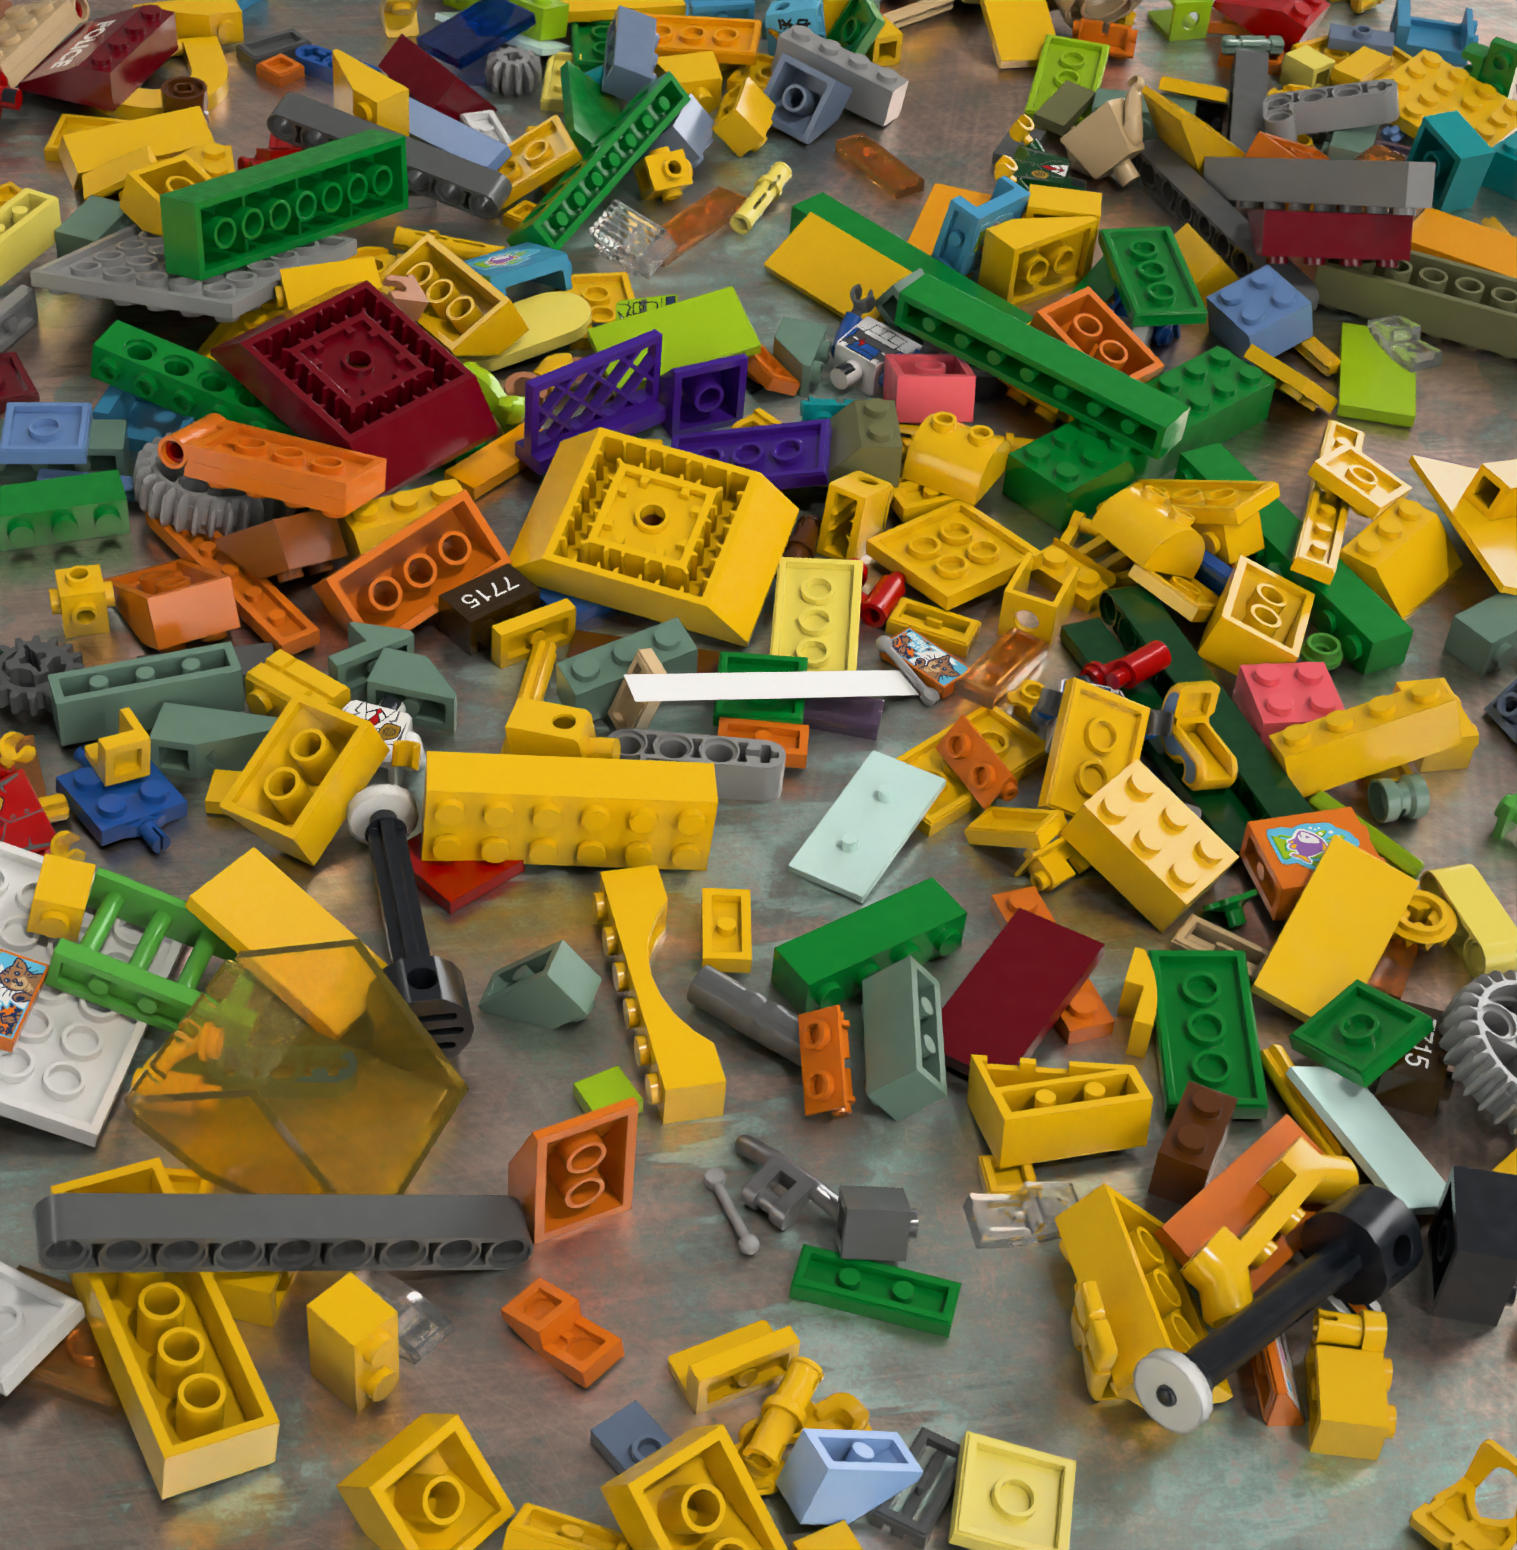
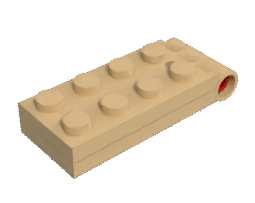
M43 0L18 4L5 10V16L0 20V70L8 78L7 87L15 88L80 23L88 21L90 9L86 0Z

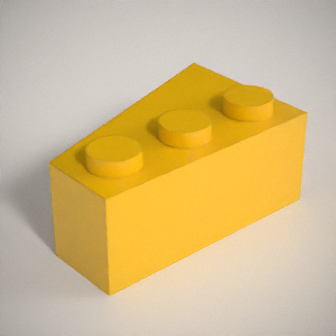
M971 1054L966 1102L995 1157L998 1167L1006 1168L1146 1146L1153 1096L1134 1065L1069 1061L1068 1069L1036 1067V1059L1020 1058L1019 1066L987 1064V1055Z

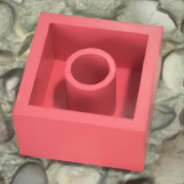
M885 354L883 399L895 400L898 423L920 426L930 414L941 411L952 413L956 416L959 423L973 422L976 375L966 361L952 354Z
M1324 662L1240 665L1231 699L1271 754L1269 735L1283 731L1288 726L1294 724H1304L1327 716L1335 710H1345Z

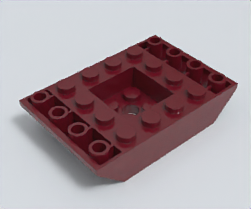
M367 280L336 287L212 348L210 351V355L300 438L387 459L385 491L373 499L388 496L493 438L498 433V427L476 375ZM351 363V364L357 365V366H363V365H365L366 367H364V368H355V367H353V366H351V365H349V364Z

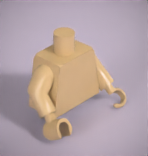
M1135 75L1128 80V86H1132L1135 82L1136 84L1126 93L1125 99L1121 97L1107 101L1077 126L1071 125V130L1060 138V142L1066 146L1072 169L1096 180L1114 173L1123 188L1140 177L1131 159L1145 148L1142 140L1143 95L1140 92L1144 85V78L1141 75Z

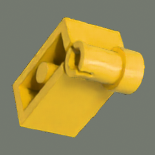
M1316 1308L1312 1321V1334L1315 1335L1310 1340L1304 1357L1309 1452L1377 1461L1385 1439H1393L1397 1423L1395 1405L1388 1404L1387 1392H1389L1392 1383L1393 1364L1391 1358L1384 1357L1387 1340L1385 1312L1364 1309L1360 1310L1359 1314H1351Z

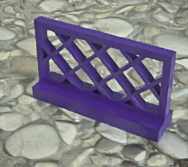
M656 329L526 381L524 438L515 442V456L538 475H541L548 471L557 448L563 440L598 427L632 436L665 422L667 407L658 401L663 334ZM648 347V352L638 366L633 364L640 352ZM619 359V362L607 379L601 377L609 364ZM631 367L634 369V372L622 389L616 387ZM588 373L574 393L569 390L579 375ZM645 377V390L635 391ZM597 381L603 383L590 402L584 400ZM554 386L555 388L542 406H540V391ZM612 391L618 393L613 401L604 404ZM567 394L570 396V399L557 416L552 413L563 396ZM581 404L586 407L580 415L571 418ZM548 417L554 420L549 428L538 432Z

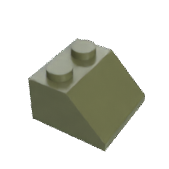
M871 398L868 400L852 401L830 418L832 442L828 485L817 487H829V483L855 471L865 472L891 483L893 487H898L903 446L895 400Z

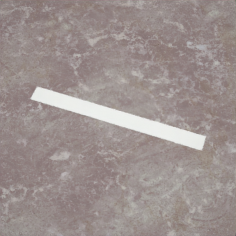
M901 670L624 674L635 702L920 695L917 688Z

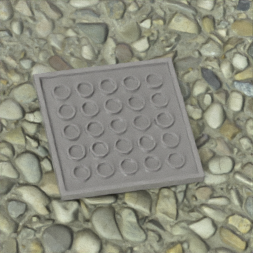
M134 223L31 270V286L48 289V292L54 295L75 293L81 294V298L85 300L105 298L114 300L116 305L141 304L147 305L148 310L151 311L171 309L181 311V315L186 317L208 315L214 316L218 322L228 323L239 320V316L258 310L261 308V304L275 299L274 286H281L280 269L346 260L357 254V239L332 235L206 280L197 281L167 273L163 237L143 231Z

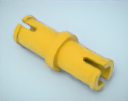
M802 1356L792 1357L775 1394L769 1395L765 1399L761 1407L763 1417L751 1441L743 1451V1455L746 1456V1462L755 1469L766 1473L775 1472L793 1433L800 1432L807 1421L805 1410L818 1384L821 1383L824 1377V1373H821L822 1368L816 1362Z

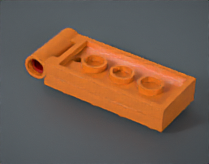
M210 413L162 438L158 443L157 451L161 462L171 469L184 467L185 477L205 481L208 486L215 489L233 488L245 491V494L251 498L264 499L269 497L281 500L285 506L290 508L308 507L320 510L324 516L330 518L346 517L385 491L387 462L385 458L226 420L217 413Z

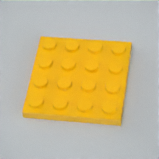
M1423 49L1384 78L1396 81L1398 86L1400 116L1389 124L1398 126L1402 132L1414 139L1424 116L1455 110L1465 118L1491 148L1517 131L1516 100H1510L1498 93L1493 86L1469 76L1466 70L1454 67L1435 52Z

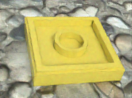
M966 1431L960 1441L948 1543L972 1550H1069L1077 1461Z

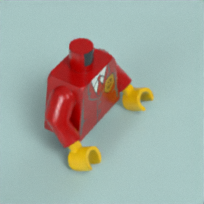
M15 731L6 733L0 739V841L45 856L46 853L84 862L86 858L84 851L75 848L68 852L71 844L79 841L81 837L70 831L55 833L22 768L15 770L14 764L16 762L28 763L34 759L36 755L35 747L26 745L16 754V745L24 738V734Z

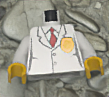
M391 696L384 697L379 705L354 700L350 701L342 709L370 721L390 749L367 787L378 784L401 786L406 770L417 773L425 768L426 756L421 737L413 732L412 717L406 713L405 705L399 699Z

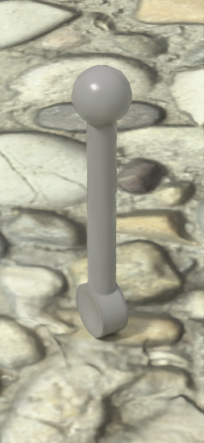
M880 636L876 640L877 650L886 652L920 691V699L925 705L934 706L940 697L938 691L927 687L892 647L893 642L890 637Z
M710 1168L704 1174V1185L709 1190L716 1192L740 1238L738 1243L739 1250L746 1255L756 1253L760 1246L759 1239L755 1235L749 1234L724 1187L725 1173L719 1168Z

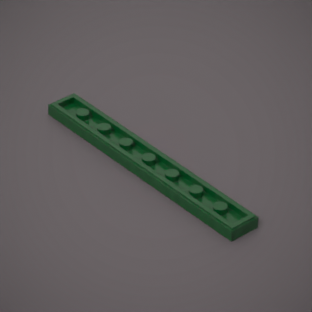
M1099 617L1061 626L1059 637L1082 668L1091 661L1106 664L1128 655ZM1148 680L1131 689L1119 688L1123 692L1124 697L1155 710H1161L1163 700ZM1161 735L1143 741L1142 748L1184 803L1199 807L1202 810L1201 820L1239 856L1235 862L1242 861L1239 853L1247 822L1256 820L1231 788L1192 791L1182 781L1184 774L1183 763H1175L1166 754L1161 743Z

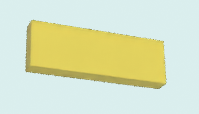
M559 52L555 55H548L540 110L564 112L560 68L567 60L572 63V53Z

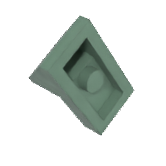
M350 622L348 623L349 648L328 656L329 677L350 688V695L367 689V679L384 647L415 654L414 634L406 629Z

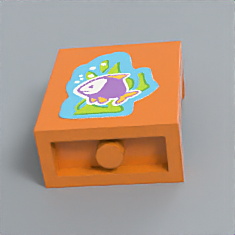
M1351 806L1247 822L1239 855L1273 921L1288 919L1296 904V900L1302 894L1334 835L1341 837L1386 863L1383 857H1379L1370 841L1367 827L1360 823Z

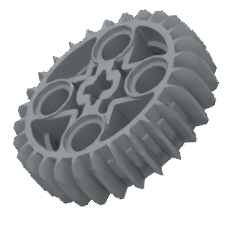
M157 436L153 439L152 443L144 444L143 450L138 452L132 481L134 499L139 502L140 509L148 511L151 519L160 518L162 526L172 524L177 532L185 529L191 531L193 537L200 533L208 535L209 539H211L216 531L226 536L273 519L282 518L286 514L288 507L281 500L269 497L264 499L251 498L245 494V491L233 488L215 489L208 486L205 481L185 477L184 467L179 469L166 467L161 462L157 451L158 443L162 439L161 437Z
M1494 970L1488 975L1480 974L1453 997V1000L1442 1013L1443 1022L1438 1029L1443 1037L1439 1042V1046L1448 1051L1443 1059L1444 1064L1454 1066L1456 1069L1452 1074V1080L1462 1081L1466 1087L1463 1096L1472 1095L1479 1102L1477 1111L1486 1109L1493 1115V1124L1503 1121L1508 1124L1509 1134L1514 1135L1517 1134V974L1512 970L1504 974Z

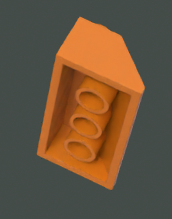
M464 489L433 507L312 587L335 622L347 633L348 623L350 622L411 630L439 611L440 594L503 565L510 564L512 561L471 496Z

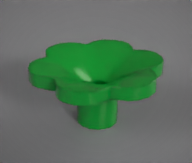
M1257 889L1204 905L1202 908L1204 912L1218 911L1224 913L1229 928L1247 923L1242 907L1248 900L1258 895Z

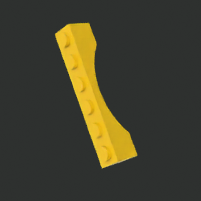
M649 865L600 872L599 892L592 893L593 914L596 922L603 921L605 926L602 928V942L605 955L613 956L615 960L612 964L616 992L624 991L626 999H623V1014L627 1029L635 1028L637 1036H634V1052L637 1065L646 1066L648 1072L645 1075V1089L650 1105L657 1104L663 1125L723 1116L726 1078L715 1044L695 1032L672 1011L660 995L651 975L649 962L655 947L666 931L668 897L658 866Z

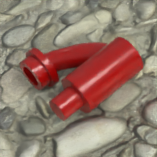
M850 558V559H848V560H860V559ZM864 562L862 587L868 579V568ZM893 571L890 575L882 576L868 595L862 591L860 619L867 626L879 628L885 624L899 600L905 594L904 583L906 578L903 573Z
M1153 640L1134 652L1106 664L1091 661L1084 666L1079 675L1089 676L1093 679L1094 684L1111 687L1114 690L1120 687L1131 689L1169 667L1171 664V654L1163 642Z

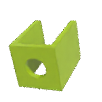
M1168 0L1173 5V9L1148 11L1147 17L1169 42L1206 38L1213 0ZM1196 12L1198 14L1197 21L1189 13Z

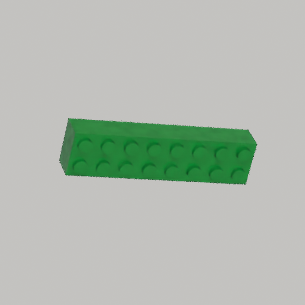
M370 129L161 194L160 207L166 272L203 281L409 209L406 136Z
M1217 345L1144 383L1190 406L1182 439L1159 460L1075 419L1008 454L1002 493L1061 532L1068 527L1075 510L1085 513V518L1097 512L1096 507L1100 503L1139 479H1158L1176 469L1180 453L1215 443L1222 444L1266 420L1276 380L1263 373L1259 368L1251 366L1236 357L1231 351Z

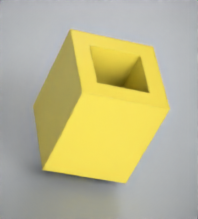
M1307 45L1285 53L1282 60L1279 83L1282 85H1304L1311 88L1330 86V75L1335 65V60Z

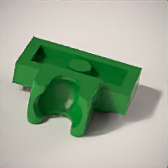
M1495 37L1489 47L1476 42L1467 45L1462 51L1461 57L1471 62V64H1467L1463 69L1469 73V76L1481 83L1493 86L1498 93L1511 100L1517 81V44Z

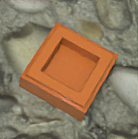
M280 53L256 65V76L281 88L305 77L304 65Z

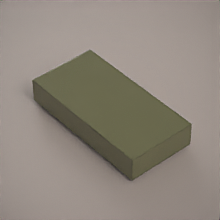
M1066 80L1036 111L1033 123L1063 136L1070 126L1093 104L1096 92Z

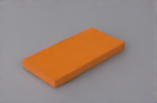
M1286 1114L1161 1226L1154 1235L1175 1259L1184 1266L1200 1246L1223 1226L1229 1229L1236 1237L1243 1232L1273 1197L1257 1181L1298 1137L1302 1136L1318 1153L1324 1154L1323 1151ZM1301 1204L1299 1207L1306 1212L1301 1221L1286 1236H1283L1278 1231L1271 1239L1278 1245L1274 1253L1258 1269L1249 1265L1253 1293L1302 1247L1300 1234L1305 1222L1323 1209L1324 1205Z

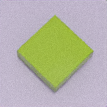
M618 1065L573 1083L572 1095L585 1113L634 1097L639 1104L638 1113L643 1112V1098Z

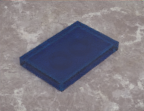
M480 0L416 38V42L428 54L462 70L536 24L535 14L507 0Z

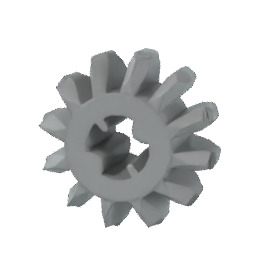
M508 46L505 49L496 48L495 52L488 54L485 79L487 86L491 87L493 92H502L504 96L515 95L519 97L520 94L530 95L532 91L539 89L542 65L540 64V57L535 55L533 50H523L521 46L517 48Z

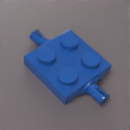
M84 745V750L81 746L77 748L73 757L82 768L55 777L57 794L60 793L66 797L69 808L101 846L123 838L141 837L144 838L155 853H160V848L164 852L170 846L171 839L160 828L168 822L187 816V800L151 760L149 776L105 787L85 757L86 745Z

